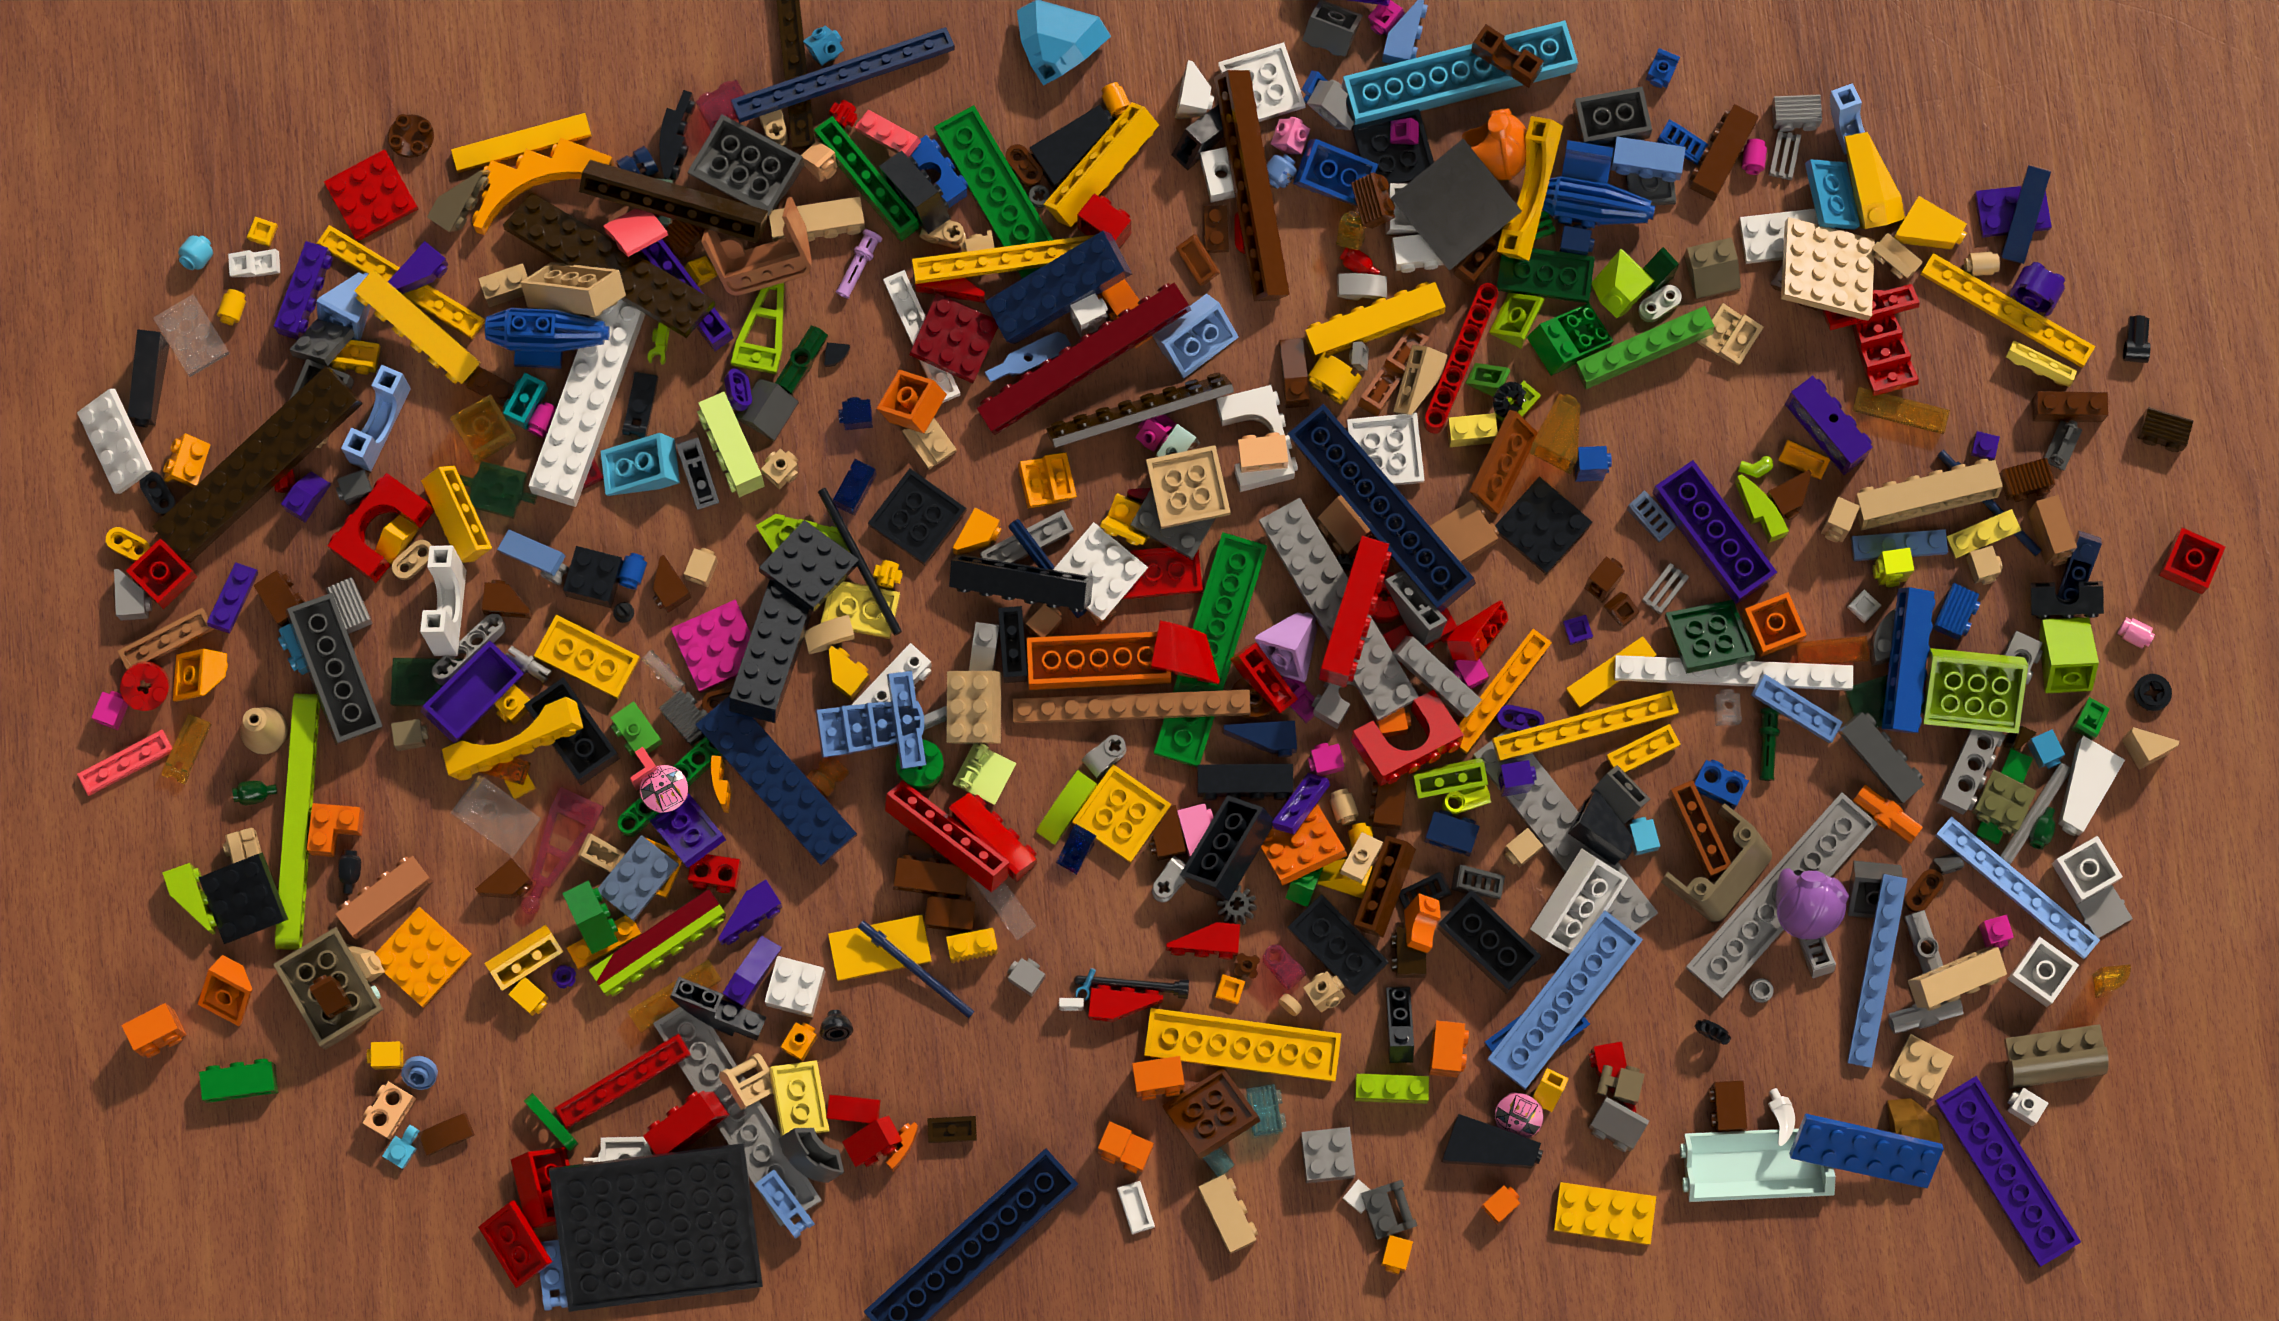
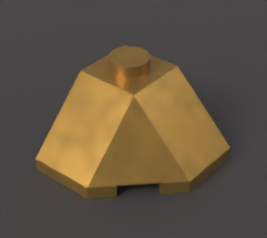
M1912 1098L1887 1100L1890 1132L1941 1143L1938 1120Z

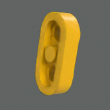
M121 527L112 528L106 534V544L108 547L134 562L151 547L145 539ZM122 537V543L116 544V539ZM138 548H143L142 554H136Z

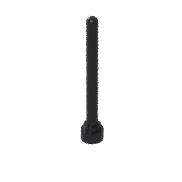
M1077 975L1074 978V983L1083 985L1087 976ZM1093 977L1090 986L1107 985L1111 986V988L1120 989L1121 987H1128L1144 991L1156 990L1174 993V996H1178L1181 999H1188L1189 980L1184 979L1174 983Z

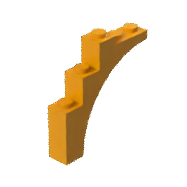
M560 138L558 144H554L550 154L552 158L526 149L524 154L520 155L517 159V169L491 160L489 166H485L483 169L491 172L488 176L489 182L485 187L488 190H485L481 197V208L479 211H475L472 218L475 231L485 235L493 219L504 206L519 194L534 186L556 180H581L582 171L590 160L614 166L613 158Z

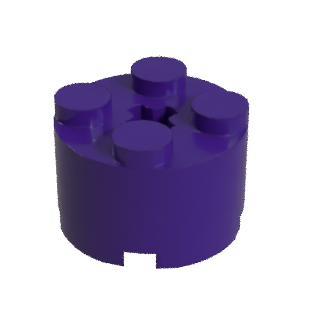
M2033 262L2030 266H2025L2010 291V296L2014 295L2017 302L2036 313L2043 312L2045 313L2044 316H2049L2064 292L2065 278L2060 274L2052 273L2045 269L2041 263Z

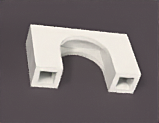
M1271 385L1217 398L1216 406L1222 426L1254 420L1267 426L1271 433L1277 432L1280 435H1285L1283 427H1286L1283 413L1279 414L1277 405H1280L1277 391L1273 392ZM1288 435L1285 436L1288 468L1241 473L1240 463L1234 465V472L1240 492L1294 479L1298 466L1295 457L1290 456L1289 449H1292V444Z
M453 545L430 546L427 568L436 584L437 610H423L420 632L434 656H458L467 570Z

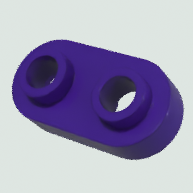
M734 368L724 378L727 399L733 409L745 411L752 403L749 378L742 370Z
M1505 705L1497 714L1499 726L1503 729L1514 730L1515 732L1532 728L1528 725V720H1534L1536 726L1544 724V717L1539 711L1519 706ZM1511 715L1513 720L1511 722H1507L1504 719V716Z

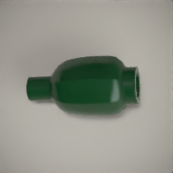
M261 781L239 783L237 788H232L234 803L239 802L244 806L261 803L266 800L268 795L277 794L276 785L266 786Z
M2047 807L2044 815L2038 817L2029 834L2031 847L2043 850L2044 846L2051 842L2056 827L2053 819L2054 808Z

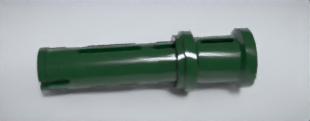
M1761 708L1762 720L1761 728H1759L1758 732L1762 736L1759 780L1774 781L1776 737L1780 734L1778 715L1781 713L1772 708ZM1769 748V760L1767 766V752Z

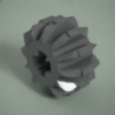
M1238 885L1236 892L1233 893L1229 902L1225 900L1216 902L1217 906L1223 907L1217 913L1218 915L1226 914L1223 919L1225 923L1232 918V924H1237V919H1240L1241 924L1245 925L1246 919L1244 916L1253 919L1254 915L1250 911L1257 910V906L1250 904L1256 900L1255 896L1247 897L1250 889L1247 888L1241 893V885ZM1235 901H1240V905L1243 904V907H1239V910L1236 911L1233 910L1234 906L1231 907L1230 904L1233 905Z

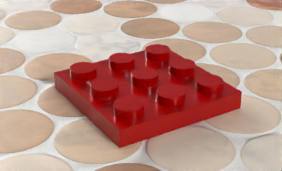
M385 149L323 181L357 242L418 210L414 199Z

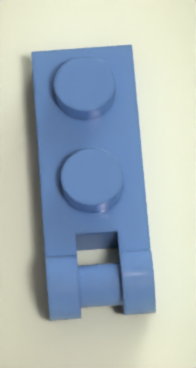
M772 1170L755 1183V1186L795 1239L801 1235L800 1232L805 1228H811L815 1225L775 1170ZM799 1214L802 1219L794 1225L790 1219Z
M559 1239L541 1242L552 1260L551 1264L539 1272L544 1310H552V1307L557 1306L566 1308L568 1303ZM559 1290L560 1296L551 1297L550 1291Z

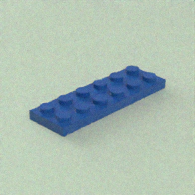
M1805 1113L1789 1154L1791 1159L1928 1189L1944 1148L1941 1143Z

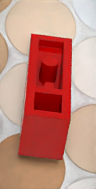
M965 278L915 284L916 292L932 295L938 293L945 297L985 303V292Z
M1256 642L1247 645L1230 658V661L1241 676L1279 714L1298 700Z
M1622 1041L1594 1046L1591 1049L1592 1053L1588 1054L1591 1068L1595 1067L1599 1078L1601 1077L1603 1065L1613 1067L1611 1076L1616 1078L1621 1068L1625 1069L1627 1066ZM1608 1087L1609 1091L1613 1094L1614 1088ZM1618 1101L1619 1104L1636 1113L1635 1105Z

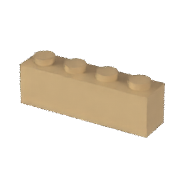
M860 197L796 206L806 225L809 242L815 240L816 237L835 238L838 234L842 233L855 235L865 229ZM784 208L773 210L769 215L773 241L785 238L783 234L785 223L782 218Z
M1985 947L1910 979L1908 983L1916 1007L1927 1008L1930 1011L1941 1007V1003L1946 1000L1947 1002H1952L1960 999V994L1965 992L1970 994L1979 991V986L1998 983L2000 981L1999 978L2007 975L1999 948Z

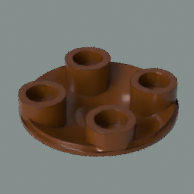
M401 114L397 116L396 121L391 125L388 132V142L392 150L406 158L418 157L429 150L434 140V130L431 123L419 115Z

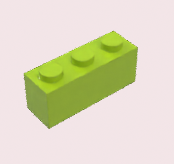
M1482 758L1418 770L1412 773L1415 794L1418 799L1488 785Z
M1356 1074L1355 1101L1427 1104L1429 1100V1076Z

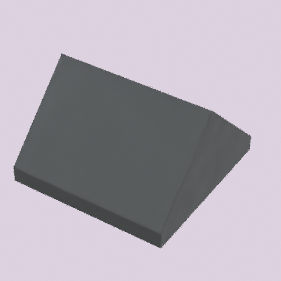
M758 379L751 390L752 403L745 411H738L736 419L775 442L799 404V401L778 384Z

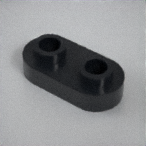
M150 472L140 480L139 485L142 492L158 515L164 516L176 505L175 498L160 474ZM156 482L157 486L155 488H149L150 483ZM167 501L168 506L161 508V503Z

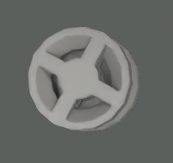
M562 563L555 576L541 571L540 575L556 585H561L562 576L569 571V568Z

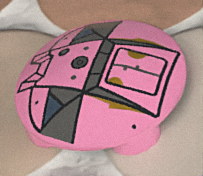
M668 765L657 766L655 771L642 779L640 794L642 800L650 809L657 813L670 812L680 807L686 800L688 784L685 776L678 769Z
M1511 1092L1497 1105L1495 1120L1500 1129L1530 1138L1542 1126L1543 1108L1532 1097Z

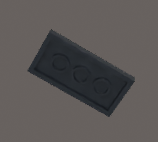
M1322 894L1287 927L1334 976H1338L1342 984L1354 996L1389 963Z

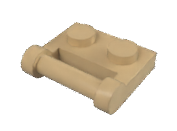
M759 1053L751 1055L749 1060L732 1069H725L719 1073L720 1081L727 1085L741 1110L773 1093L769 1067ZM753 1068L757 1070V1074L738 1083L737 1076Z

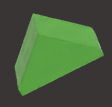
M1475 363L1466 384L1494 397L1499 387L1507 382L1510 369Z

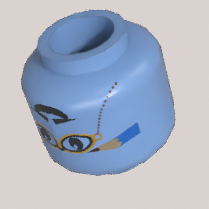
M1284 154L1282 157L1274 155L1267 163L1270 185L1276 189L1279 187L1286 188L1297 174V169L1293 166L1295 161L1288 155Z

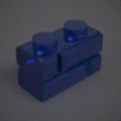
M854 459L850 467L851 470H848L833 499L837 508L854 516L857 514L877 476L875 468L857 459Z

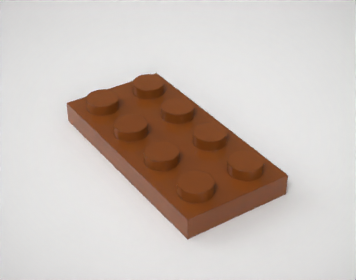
M1508 411L1469 491L1491 513L1498 515L1539 434L1517 411Z

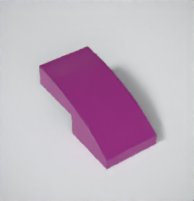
M1285 676L1282 677L1298 698V700L1290 705V708L1307 724L1314 717L1313 711L1315 708L1312 707L1315 697L1301 681Z

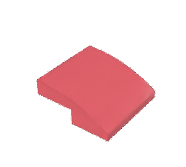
M636 208L603 225L606 234L616 241L618 249L628 257L668 236L666 229L653 213Z

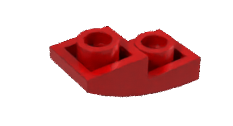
M829 1094L826 1119L871 1123L879 1119L881 1100Z

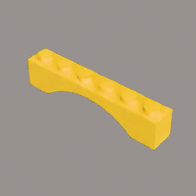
M1530 117L1525 137V175L1517 202L1522 212L1504 226L1497 252L1509 258L1530 260L1563 129L1562 125L1552 119Z
M564 697L545 705L539 716L528 728L507 741L497 744L479 745L462 740L443 748L442 753L448 775L461 781L467 780L477 772L491 770L496 764L508 763L515 756L532 753L539 746L551 745L558 738L574 735L577 730L583 728L577 702Z

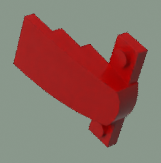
M1912 284L1886 291L1873 290L1872 317L1869 321L1823 310V315L1830 331L1852 325L1860 359L1873 396L1911 387L1919 383V378L1911 362V354L1903 339V331L1894 314L1919 308L1920 302Z

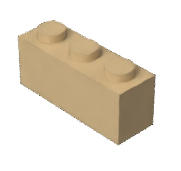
M1224 1174L1198 1187L1229 1255L1256 1242L1257 1229L1253 1222L1248 1223L1244 1215L1248 1211L1242 1199L1238 1201L1234 1194L1237 1188L1232 1178L1227 1179Z

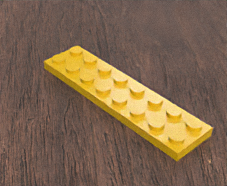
M1151 1008L1144 1057L1162 1059L1180 1056L1181 1062L1335 1082L1341 1033Z

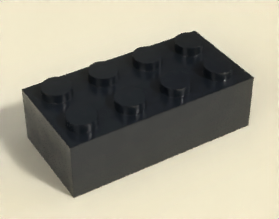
M563 677L524 705L535 720L547 704L564 697L577 702L583 728L577 730L572 736L556 739L552 746L579 784L583 785L619 760L620 757Z
M1227 795L1182 870L1181 877L1192 889L1229 902L1271 831L1274 819L1263 807Z
M1472 890L1437 926V929L1505 994L1541 958V955Z

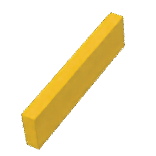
M1643 636L1616 654L1621 656H1657ZM1616 655L1566 688L1567 693L1579 709L1620 682L1615 681Z

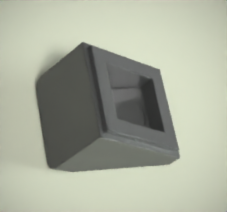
M1956 853L1933 859L1936 870L1942 875L1959 871L1964 867L1963 860Z

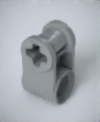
M1111 735L1083 757L1082 762L1097 779L1103 776L1113 764L1126 754L1124 739L1118 735ZM1120 743V751L1117 752L1115 749L1111 751V744L1118 745Z
M1176 856L1172 857L1153 884L1152 895L1159 902L1169 901L1186 882L1180 875L1186 864ZM1160 887H1168L1167 892L1159 893Z

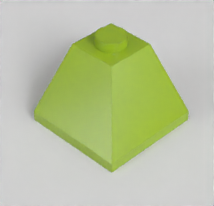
M1620 249L1592 281V286L1600 303L1616 318H1619L1631 309L1655 280L1627 253Z

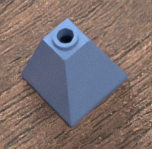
M358 272L319 297L316 301L318 319L352 328L355 336L351 340L361 341L371 305L368 304L365 307L355 298L358 294L354 291L367 277L368 273L362 274Z

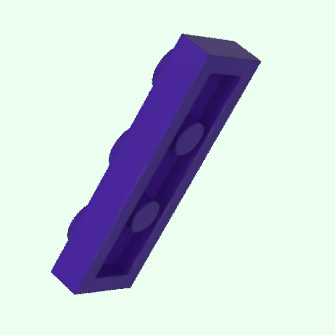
M235 562L207 621L209 627L230 634L258 575L257 569Z
M1308 773L1273 820L1274 829L1295 834L1330 786L1328 778Z

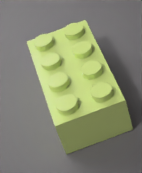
M725 392L698 402L700 410L697 411L699 420L704 431L709 429L706 432L713 451L718 450L715 454L722 471L727 470L728 472L725 473L731 492L736 491L740 498L765 487L762 474Z

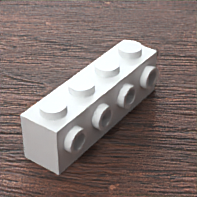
M910 643L852 705L891 702L887 674L912 671L915 685L920 679L924 681L931 674V661Z

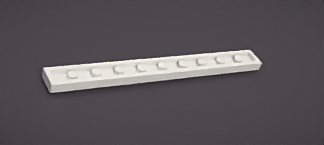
M1615 656V681L1755 687L1760 676L1766 674L1787 688L1852 691L1853 665L1748 661L1686 674L1680 658Z

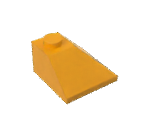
M203 648L176 654L173 701L177 702L204 696L224 679L228 668L227 653Z

